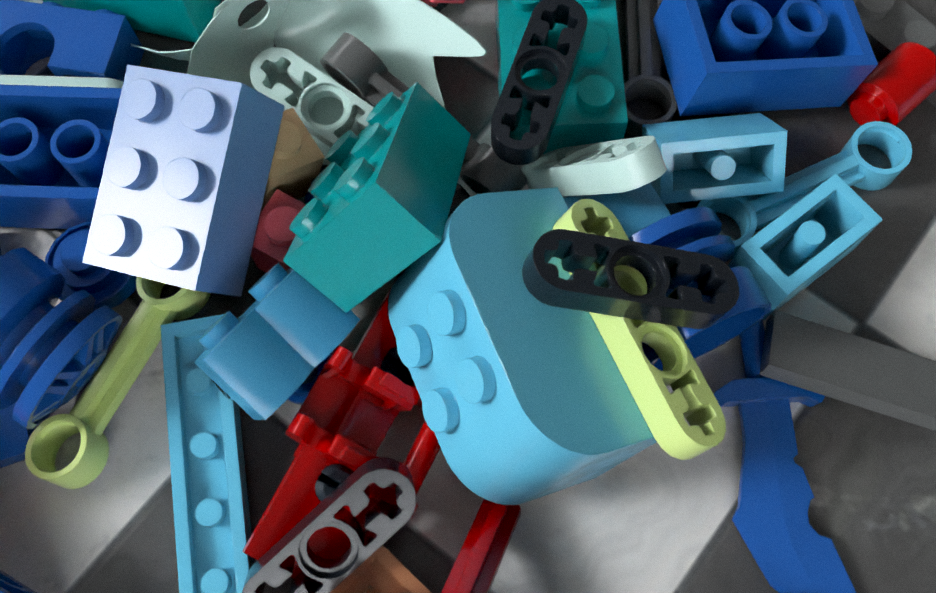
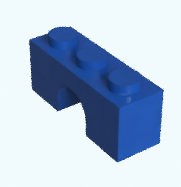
M0 0V75H25L26 71L35 62L50 57L47 66L55 76L102 77L124 82L127 64L140 65L144 49L131 46V44L142 46L125 15H119L106 9L91 11L69 8L49 1L34 3L20 0Z

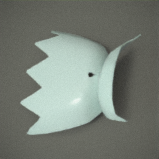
M225 0L215 8L213 19L209 22L192 49L159 52L131 44L133 47L158 55L189 61L187 74L240 82L255 89L250 79L252 62L259 53L274 47V44L276 47L291 50L332 78L321 65L320 59L340 36L346 32L368 46L381 59L388 71L408 88L418 82L444 108L445 104L437 80L433 56L480 57L485 56L487 52L476 38L421 0H265L268 3L262 10L242 26L238 25L240 13L247 5L257 0ZM288 67L282 73L272 70L267 76L272 84L271 89L277 83H281L294 91L299 101L303 90L292 82L287 72ZM323 97L314 103L311 109V118L321 125L333 124L342 116L344 105L337 98ZM368 100L365 101V102H367L368 104H370L371 106L375 107V106H374L372 103H370ZM356 114L351 131L356 135L361 132L356 121L361 116L360 114ZM310 134L323 155L326 156L330 147ZM325 158L322 165H329V164H331V163ZM305 197L298 199L305 204Z

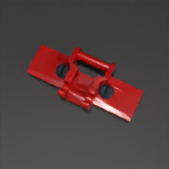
M401 271V272L397 275L395 281H396V280L398 279V277L403 273V271ZM391 288L356 350L351 352L342 346H337L330 353L324 367L286 430L285 435L299 443L293 455L295 458L245 545L243 553L257 560L263 556L363 463L379 458L376 456L377 451L400 411H411L413 405L422 407V401L410 371L402 363L398 355L396 337L388 315V298ZM424 421L402 463L408 468L413 477L416 495L441 448L435 433L429 428L426 421ZM375 482L368 485L370 488V502L356 516L363 531L366 529L365 513L381 500L387 502L390 506L397 503L395 495L397 484L393 482L390 487L388 486L384 489ZM416 503V507H415L414 513H413V515H412L411 518H413V516L415 515V513H416V511H417V509H418V507H419V505H418L417 503ZM348 505L343 506V508L350 511ZM335 527L318 529L308 540L313 553L324 559H334L342 556L351 544L346 533ZM296 559L293 574L290 576L293 579L302 571Z

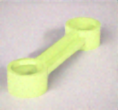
M136 277V289L143 300L70 413L57 414L47 418L35 428L29 437L25 449V461L33 475L66 489L84 487L100 475L109 456V443L103 431L161 341L160 325L172 323L173 320L187 319L195 315L205 306L211 293L181 288L173 296L160 299L161 290L165 283ZM80 432L81 444L76 457L68 466L56 471L55 459L59 448L70 436Z

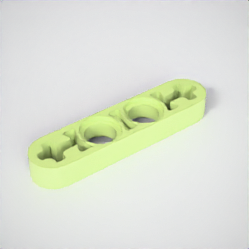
M581 199L575 202L556 221L552 229H566L629 240L613 212L602 203L593 199ZM593 263L589 270L596 271L597 263ZM627 265L615 266L614 275L622 289L633 295L647 294L646 280L638 270ZM589 312L653 437L665 452L680 460L693 459L715 447L724 439L726 422L722 409L677 326ZM642 342L648 344L657 353L662 362L663 371L650 363L643 352ZM670 385L673 392L670 393L666 386Z

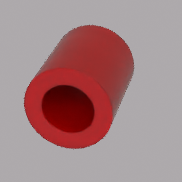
M905 42L894 48L878 63L876 68L847 99L853 119L861 126L873 121L887 122L897 126L936 90V55L927 47L914 42Z

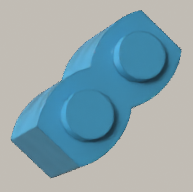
M279 263L273 266L249 289L248 292L256 301L244 314L237 319L230 311L226 312L198 339L206 350L194 362L254 420H266L360 321L351 310L347 313L344 312L291 267L286 271Z

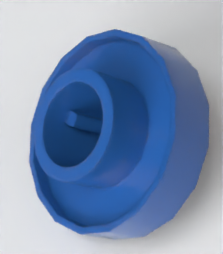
M83 222L67 229L53 242L45 256V262L65 277L63 291L59 297L61 301L72 293L84 289L96 299L92 312L105 305L114 308L122 304L135 291L137 276L82 263L91 222Z

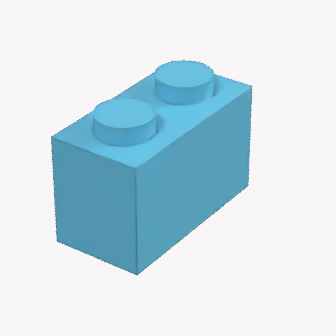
M761 113L643 124L642 136L655 137L667 168L662 176L650 183L664 204L784 192L788 131Z
M835 173L742 244L728 266L729 268L737 266L749 267L772 304L770 312L763 317L765 321L775 310L780 309L852 252L883 219Z

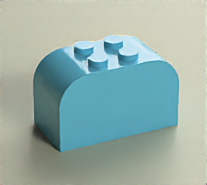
M558 187L483 193L467 198L447 219L441 242L403 271L393 284L388 298V315L396 337L398 355L402 363L410 371L422 401L424 419L429 428L435 433L448 465L457 478L472 492L488 501L502 505L526 503L595 479L657 442L590 313L544 304L537 300L524 284L522 267L525 259L537 240L544 233L551 231L556 221L568 210ZM552 257L548 263L557 266L559 278L568 280L570 274L563 270L561 259Z

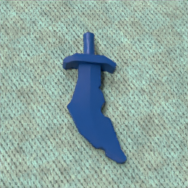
M762 318L739 335L746 379H734L713 393L720 407L738 406L743 445L738 504L731 520L768 584L778 593H856L832 539L819 535L809 524L810 500L815 497L803 468L797 465L793 459L798 455L790 403L799 402L808 407H814L821 403L825 396L759 375L765 334Z

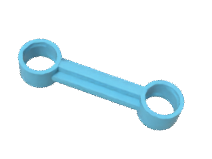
M882 121L868 122L854 132L840 153L785 177L784 192L701 200L697 207L704 206L713 209L715 212L726 214L738 224L741 237L733 241L735 253L730 257L732 259L740 246L753 236L755 230L770 224L835 173L849 187L855 186L868 191L887 187L909 164L912 158V145L907 135L895 125ZM868 144L881 149L889 158L891 168H877L867 163L861 157L857 145Z

